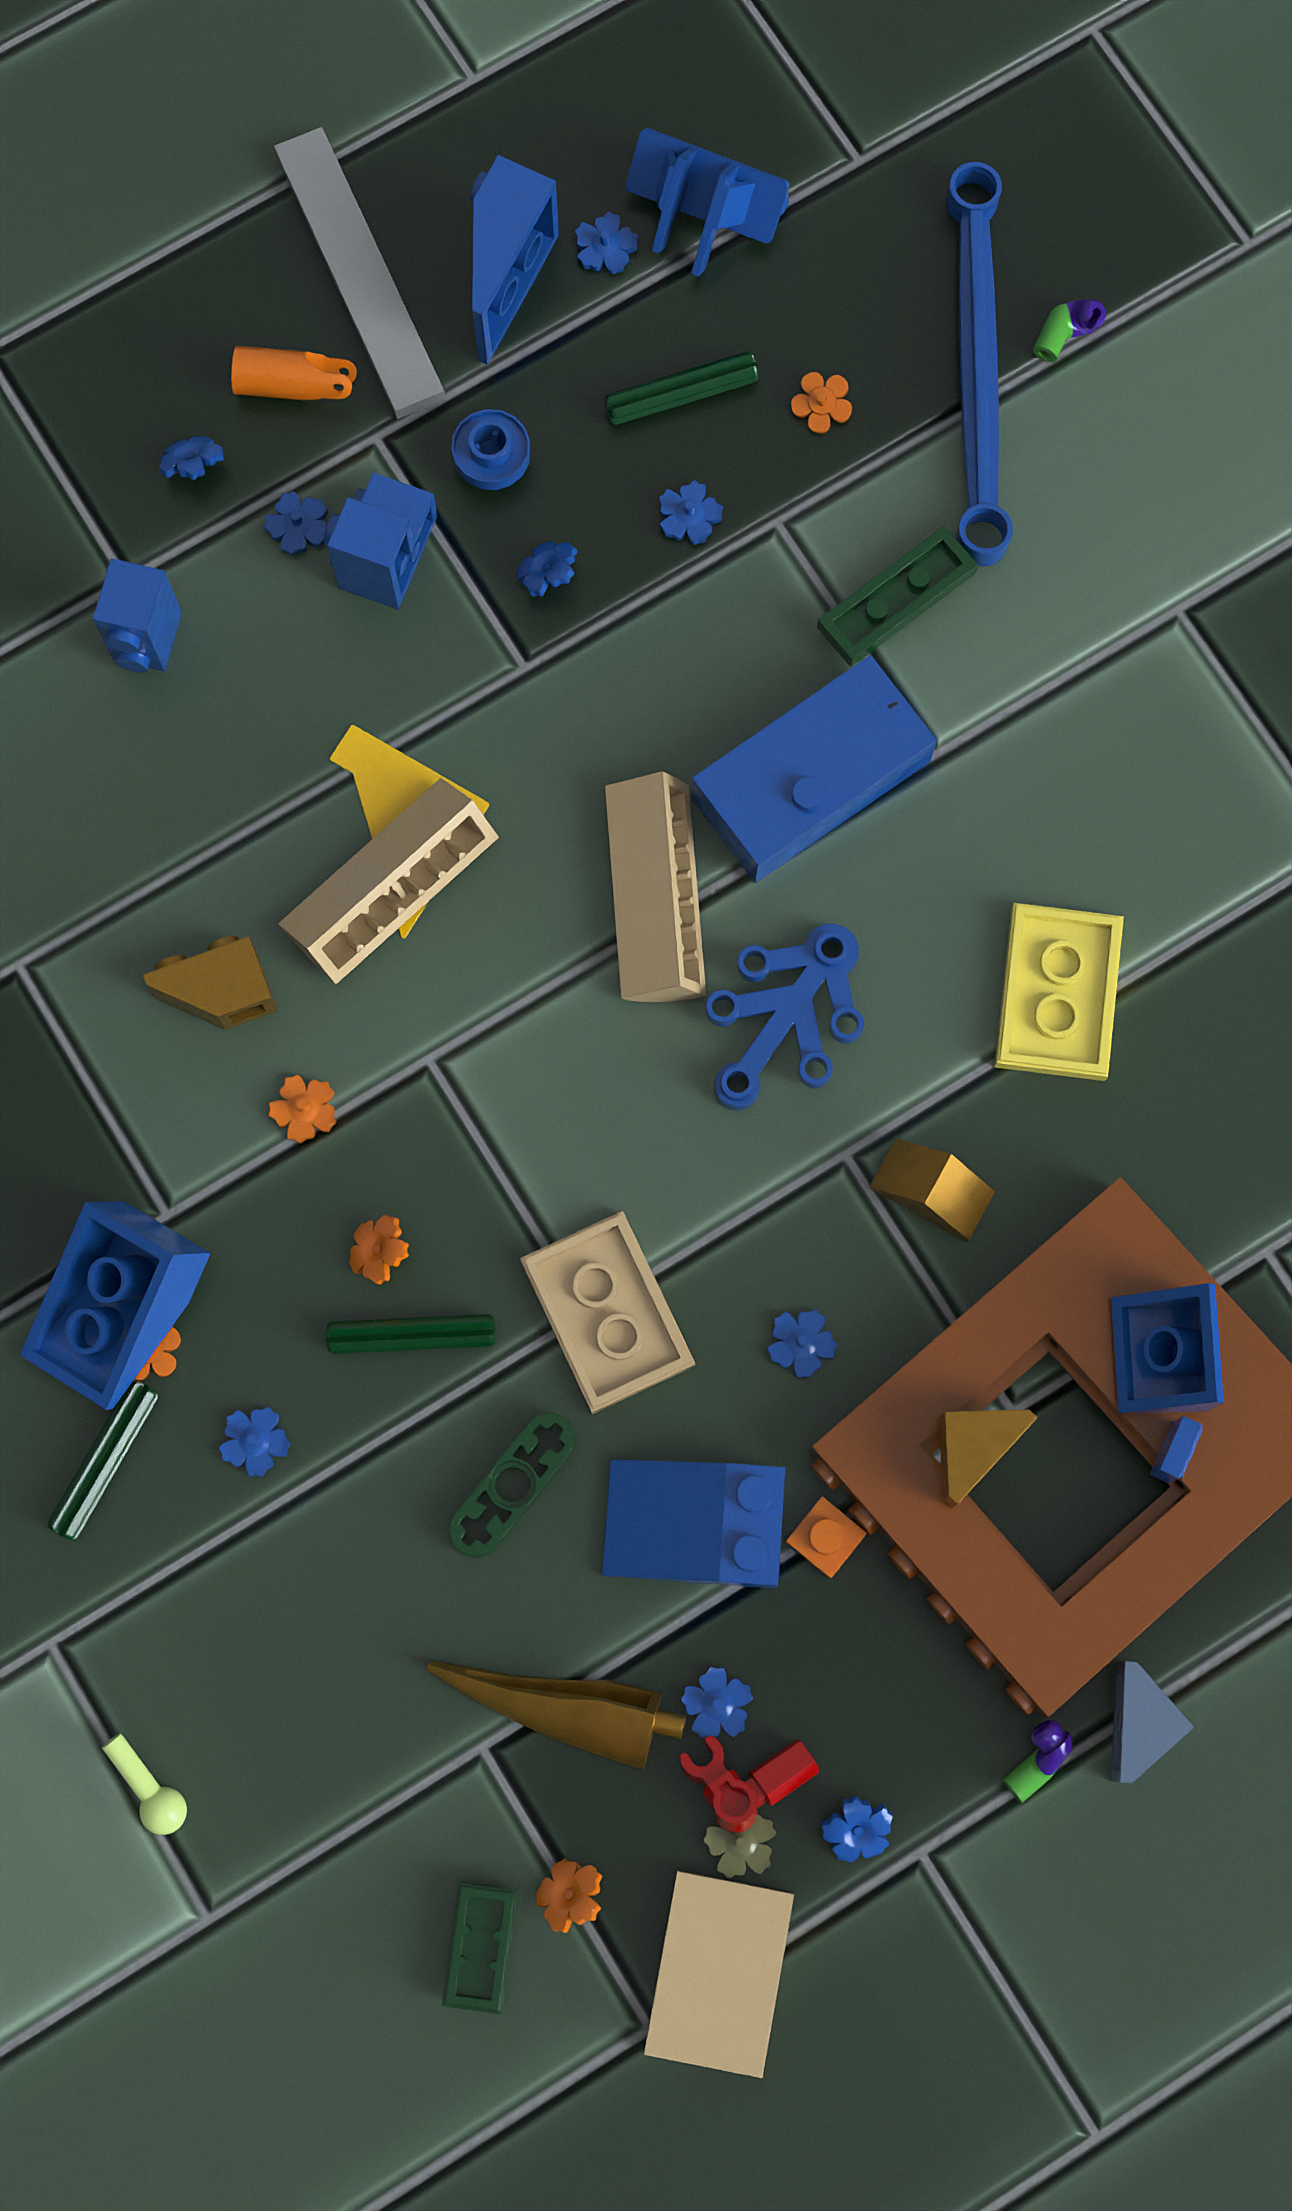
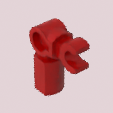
M711 1735L704 1739L705 1746L713 1757L708 1765L700 1767L695 1765L685 1752L679 1756L681 1768L685 1776L694 1783H700L705 1786L702 1794L714 1810L717 1823L724 1830L731 1833H741L748 1830L755 1823L758 1815L757 1808L765 1803L771 1807L820 1773L815 1760L799 1739L794 1740L748 1772L750 1779L746 1782L741 1780L734 1769L727 1771L724 1766L723 1747Z

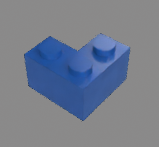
M373 472L366 490L359 488L354 499L347 497L341 514L334 513L331 516L324 534V545L328 547L330 566L334 569L338 588L399 610L438 516L434 493Z

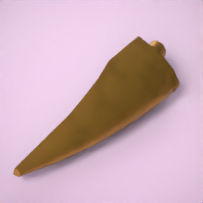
M431 1660L427 1664L429 1672L471 1699L512 1721L555 1740L636 1768L645 1769L654 1733L681 1739L686 1716L660 1710L662 1693L610 1680H562L519 1676Z

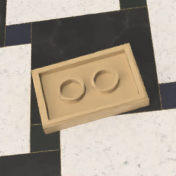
M623 1211L520 1258L592 1414L695 1366V1361Z
M677 1870L644 2055L763 2078L794 1893Z

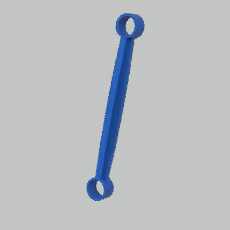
M968 162L959 166L953 172L946 196V207L949 214L960 223L959 354L962 433L968 509L960 519L955 538L978 566L984 567L993 565L1004 557L1013 533V525L1009 515L998 506V356L995 287L989 220L997 210L1002 191V182L999 174L991 166L981 162ZM968 183L978 184L988 190L992 199L983 204H970L958 196L956 189ZM975 522L990 523L1000 531L1003 540L998 546L993 548L977 547L967 538L965 534L966 527Z

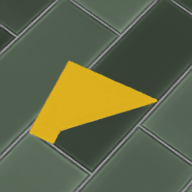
M355 725L350 726L330 757L332 762L353 773L372 839L440 778L472 799L483 815L490 805L484 799ZM427 903L399 927L401 938L407 937Z

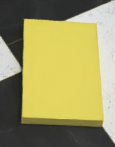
M1013 903L1010 914L994 1067L1105 1081L1108 1078L1124 916Z

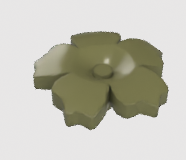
M758 1814L755 1823L748 1830L741 1833H731L717 1826L707 1827L706 1836L703 1841L709 1846L711 1855L717 1856L722 1854L717 1865V1871L723 1873L729 1879L734 1875H744L746 1863L758 1874H762L764 1869L771 1866L769 1857L771 1856L772 1849L768 1845L760 1843H764L776 1835V1831L772 1826L773 1822L763 1819Z

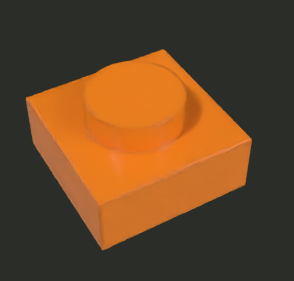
M822 1496L785 1543L827 1578L831 1579L867 1532Z

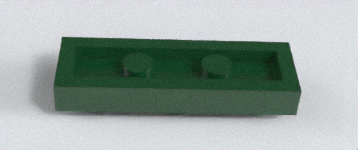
M942 526L820 617L817 622V628L845 662L852 667L976 574L978 564L945 526Z

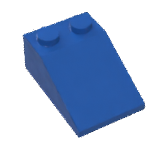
M500 155L496 157L488 173L482 171L478 175L470 196V200L473 202L472 313L478 361L487 365L559 237L556 181Z
M124 1201L85 1202L20 1356L105 1410L113 1409L189 1304L210 1252Z
M611 1460L602 1576L775 1589L778 1586L785 1467L711 1462Z

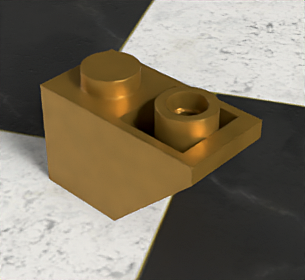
M238 936L218 939L207 946L208 951L190 958H186L185 955L165 958L155 964L154 971L143 974L146 986L155 999L225 1030L278 1011L257 951L249 936L240 940Z

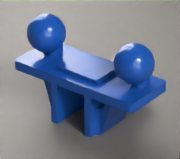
M650 128L643 129L639 134L625 188L631 193L657 202L658 207L661 209L662 213L652 248L653 252L659 254L666 248L674 219L679 211L706 221L691 274L698 277L706 269L718 229L726 228L763 243H769L773 239L779 218L785 212L789 203V182L787 180Z

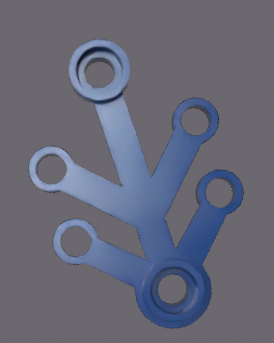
M824 924L810 932L804 945L770 951L758 945H751L740 952L737 969L744 980L759 982L765 979L770 972L805 968L794 985L735 995L729 990H717L709 996L706 1003V1015L711 1023L720 1027L729 1026L739 1018L774 1012L740 1062L730 1063L718 1072L714 1090L715 1096L722 1106L729 1110L741 1111L749 1108L756 1101L760 1088L758 1075L793 1025L801 1057L798 1068L800 1081L805 1086L813 1089L821 1088L829 1082L833 1065L830 1058L822 1050L812 1000L824 981L826 982L833 1009V1015L829 1024L831 1036L840 1043L850 1044L861 1036L864 1027L863 1016L853 1005L847 975L857 963L859 946L855 936L847 928L837 924ZM827 942H834L840 946L842 953L836 958H828L822 953L821 947ZM758 956L764 961L765 966L758 972H751L744 966V961L747 957ZM719 1000H726L732 1004L734 1010L730 1015L721 1017L714 1013L712 1009L713 1004ZM842 1017H850L855 1021L857 1029L850 1034L842 1033L836 1026L837 1020ZM813 1061L820 1062L825 1067L826 1074L822 1078L813 1079L806 1074L805 1066ZM734 1075H740L747 1080L748 1087L741 1093L732 1092L727 1086L728 1079Z

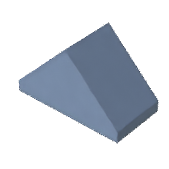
M1122 1661L1116 1662L1111 1781L1133 1783L1194 1727L1137 1662Z

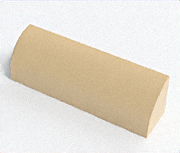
M663 771L606 785L605 793L621 998L636 1002H673L705 997L706 986L689 785Z
M440 778L281 920L278 925L312 963L333 983L337 984L499 837L474 801Z

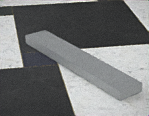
M317 128L274 145L276 157L396 418H402L446 400L445 391L323 128Z

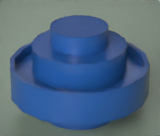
M484 409L470 414L459 423L452 436L451 453L458 474L467 483L479 489L498 490L511 486L523 476L530 463L531 448L526 428L515 416L502 410Z

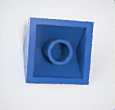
M1205 1283L1111 1297L1118 1413L1209 1411L1224 1403L1215 1284Z

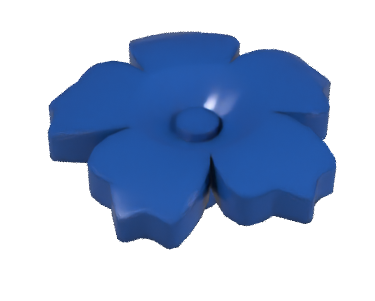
M607 212L603 217L596 218L595 227L582 222L580 227L575 229L577 247L582 250L577 258L584 269H592L598 272L602 269L604 263L605 269L609 274L622 272L624 266L629 262L628 254L638 249V234L632 233L629 227L620 229V216L613 215L610 212Z
M193 436L188 442L186 439H181L163 450L164 456L161 457L159 470L161 475H165L166 478L179 472L180 477H189L195 480L198 476L205 475L204 465L213 466L217 461L224 460V452L222 447L214 444L213 439L208 436Z
M693 480L689 485L681 486L680 495L667 489L659 497L661 505L660 514L665 518L660 523V529L664 532L665 537L681 541L687 533V538L692 545L706 542L707 537L712 533L711 524L719 523L722 520L723 506L718 504L714 497L705 499V484H699L696 480Z
M294 491L288 494L282 493L280 501L275 504L277 514L265 516L264 530L271 535L274 541H281V551L291 556L306 552L307 543L314 547H321L327 527L323 519L328 513V509L323 504L322 499L314 500L311 497H306L301 505Z
M555 541L544 542L532 550L533 557L527 556L524 558L517 569L516 578L520 583H523L532 597L537 595L542 597L549 583L555 588L560 584H568L570 582V578L575 573L569 565L575 561L574 556L578 551L569 542H563L558 545Z
M817 1309L810 1312H800L797 1321L787 1312H783L780 1317H776L774 1319L775 1328L773 1329L772 1336L780 1341L768 1347L767 1351L770 1354V1361L779 1364L785 1369L794 1360L793 1366L796 1377L811 1378L813 1373L821 1367L819 1358L833 1359L835 1350L838 1347V1344L833 1340L831 1332L824 1331L819 1333L825 1324L826 1317L821 1315Z
M266 1407L262 1410L254 1409L251 1413V1421L239 1410H236L233 1415L227 1416V1427L224 1432L233 1440L227 1441L219 1447L222 1453V1460L231 1462L235 1467H240L246 1462V1470L250 1477H263L266 1471L274 1466V1460L270 1455L285 1457L291 1445L286 1438L285 1431L283 1429H275L279 1422V1414L273 1412L270 1407Z
M710 1667L706 1674L699 1677V1683L704 1690L693 1686L685 1687L681 1701L686 1705L687 1714L695 1715L700 1713L692 1724V1731L698 1733L700 1738H705L709 1735L717 1737L720 1733V1723L723 1729L732 1737L745 1730L744 1721L747 1718V1713L745 1710L736 1707L744 1706L753 1700L749 1685L742 1684L735 1678L726 1686L727 1676L725 1669Z
M853 1795L850 1799L842 1800L844 1816L839 1813H832L829 1819L821 1821L822 1837L824 1840L832 1842V1851L836 1854L838 1860L853 1862L859 1857L860 1852L867 1859L883 1853L884 1849L889 1846L885 1835L891 1831L890 1824L893 1816L891 1811L886 1809L885 1804L871 1809L869 1801L860 1800L856 1795Z

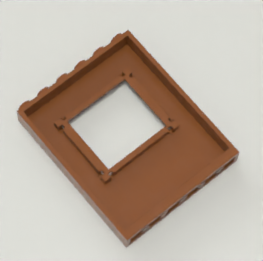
M1119 1177L816 1442L809 1450L816 1460L809 1466L830 1491L833 1492L839 1486L853 1501L854 1504L848 1511L865 1532L871 1536L878 1530L893 1547L887 1553V1556L895 1567L908 1580L917 1575L932 1593L925 1599L935 1613L947 1625L956 1620L971 1638L964 1644L976 1660L987 1670L995 1665L1009 1680L1010 1684L1004 1690L1017 1707L1027 1716L1035 1710L1040 1717H1049L1292 1497V1364L1131 1187ZM1205 1283L1215 1284L1224 1403L1209 1411L1118 1413L1111 1297ZM1049 1339H1053L1057 1343L1058 1348H1056L1050 1342ZM1048 1352L1152 1468L1173 1421L1185 1416L1202 1424L1201 1428L1203 1429L1183 1478L1178 1479L1184 1487L1181 1488L1176 1481L1167 1483L1169 1488L1054 1591L1048 1587L968 1495L952 1509L943 1501L941 1464L932 1455L940 1448L939 1417L944 1412L982 1411Z

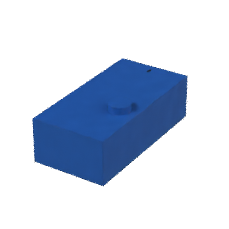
M869 655L692 777L691 799L756 884L931 761L937 739L874 658Z

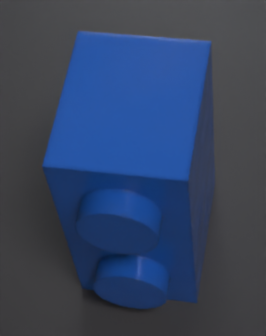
M111 558L93 621L112 659L120 667L138 673H145L148 668L165 672L182 615V610L165 570Z

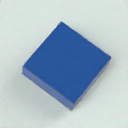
M1185 1416L1173 1421L1150 1475L1166 1483L1183 1478L1203 1432L1202 1424Z

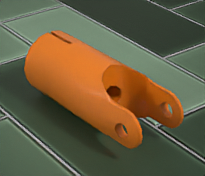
M236 345L233 352L231 381L234 395L303 401L319 400L322 398L344 399L350 395L352 382L357 376V369L351 361L328 358L322 354L308 351ZM346 368L348 369L349 374H341L339 369ZM334 384L343 385L344 389L338 391L334 388Z

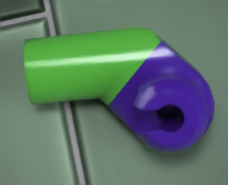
M1081 299L1054 307L1049 313L1033 347L1034 355L1043 361L1055 362L1067 339L1090 334L1102 326L1106 318V310L1103 304L1096 299Z
M1046 1720L1033 1730L1031 1740L1038 1749L1002 1779L1008 1790L1021 1803L1051 1779L1072 1751V1738L1068 1731H1062L1057 1721Z

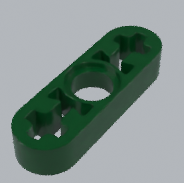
M543 1413L534 1417L455 1513L450 1523V1537L454 1546L460 1552L473 1558H481L493 1553L567 1462L575 1448V1435L572 1426L564 1417L555 1413ZM556 1425L563 1430L560 1433L559 1440L564 1447L559 1453L549 1449L540 1458L538 1464L548 1468L540 1478L530 1464L515 1458V1455L521 1448H524L530 1457L540 1443L534 1435L540 1427L550 1431ZM508 1469L523 1471L530 1481L527 1495L517 1502L503 1500L496 1490L498 1477ZM485 1493H488L490 1499L498 1508L512 1514L505 1523H502L497 1514H495L486 1527V1530L491 1535L490 1540L485 1545L476 1540L471 1546H468L463 1542L467 1532L462 1527V1524L468 1517L474 1521L481 1519L489 1508L478 1503V1501Z

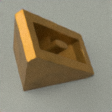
M898 1138L895 1139L869 1186V1189L967 1242L970 1240L995 1193L992 1188L952 1154Z
M1030 1410L944 1412L939 1417L943 1501L951 1509L958 1505L1032 1425L1037 1417Z

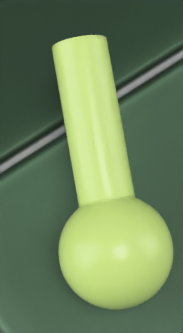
M121 1733L112 1737L101 1748L140 1799L139 1814L144 1827L157 1835H167L178 1830L184 1823L187 1815V1805L183 1796L173 1788L160 1787Z

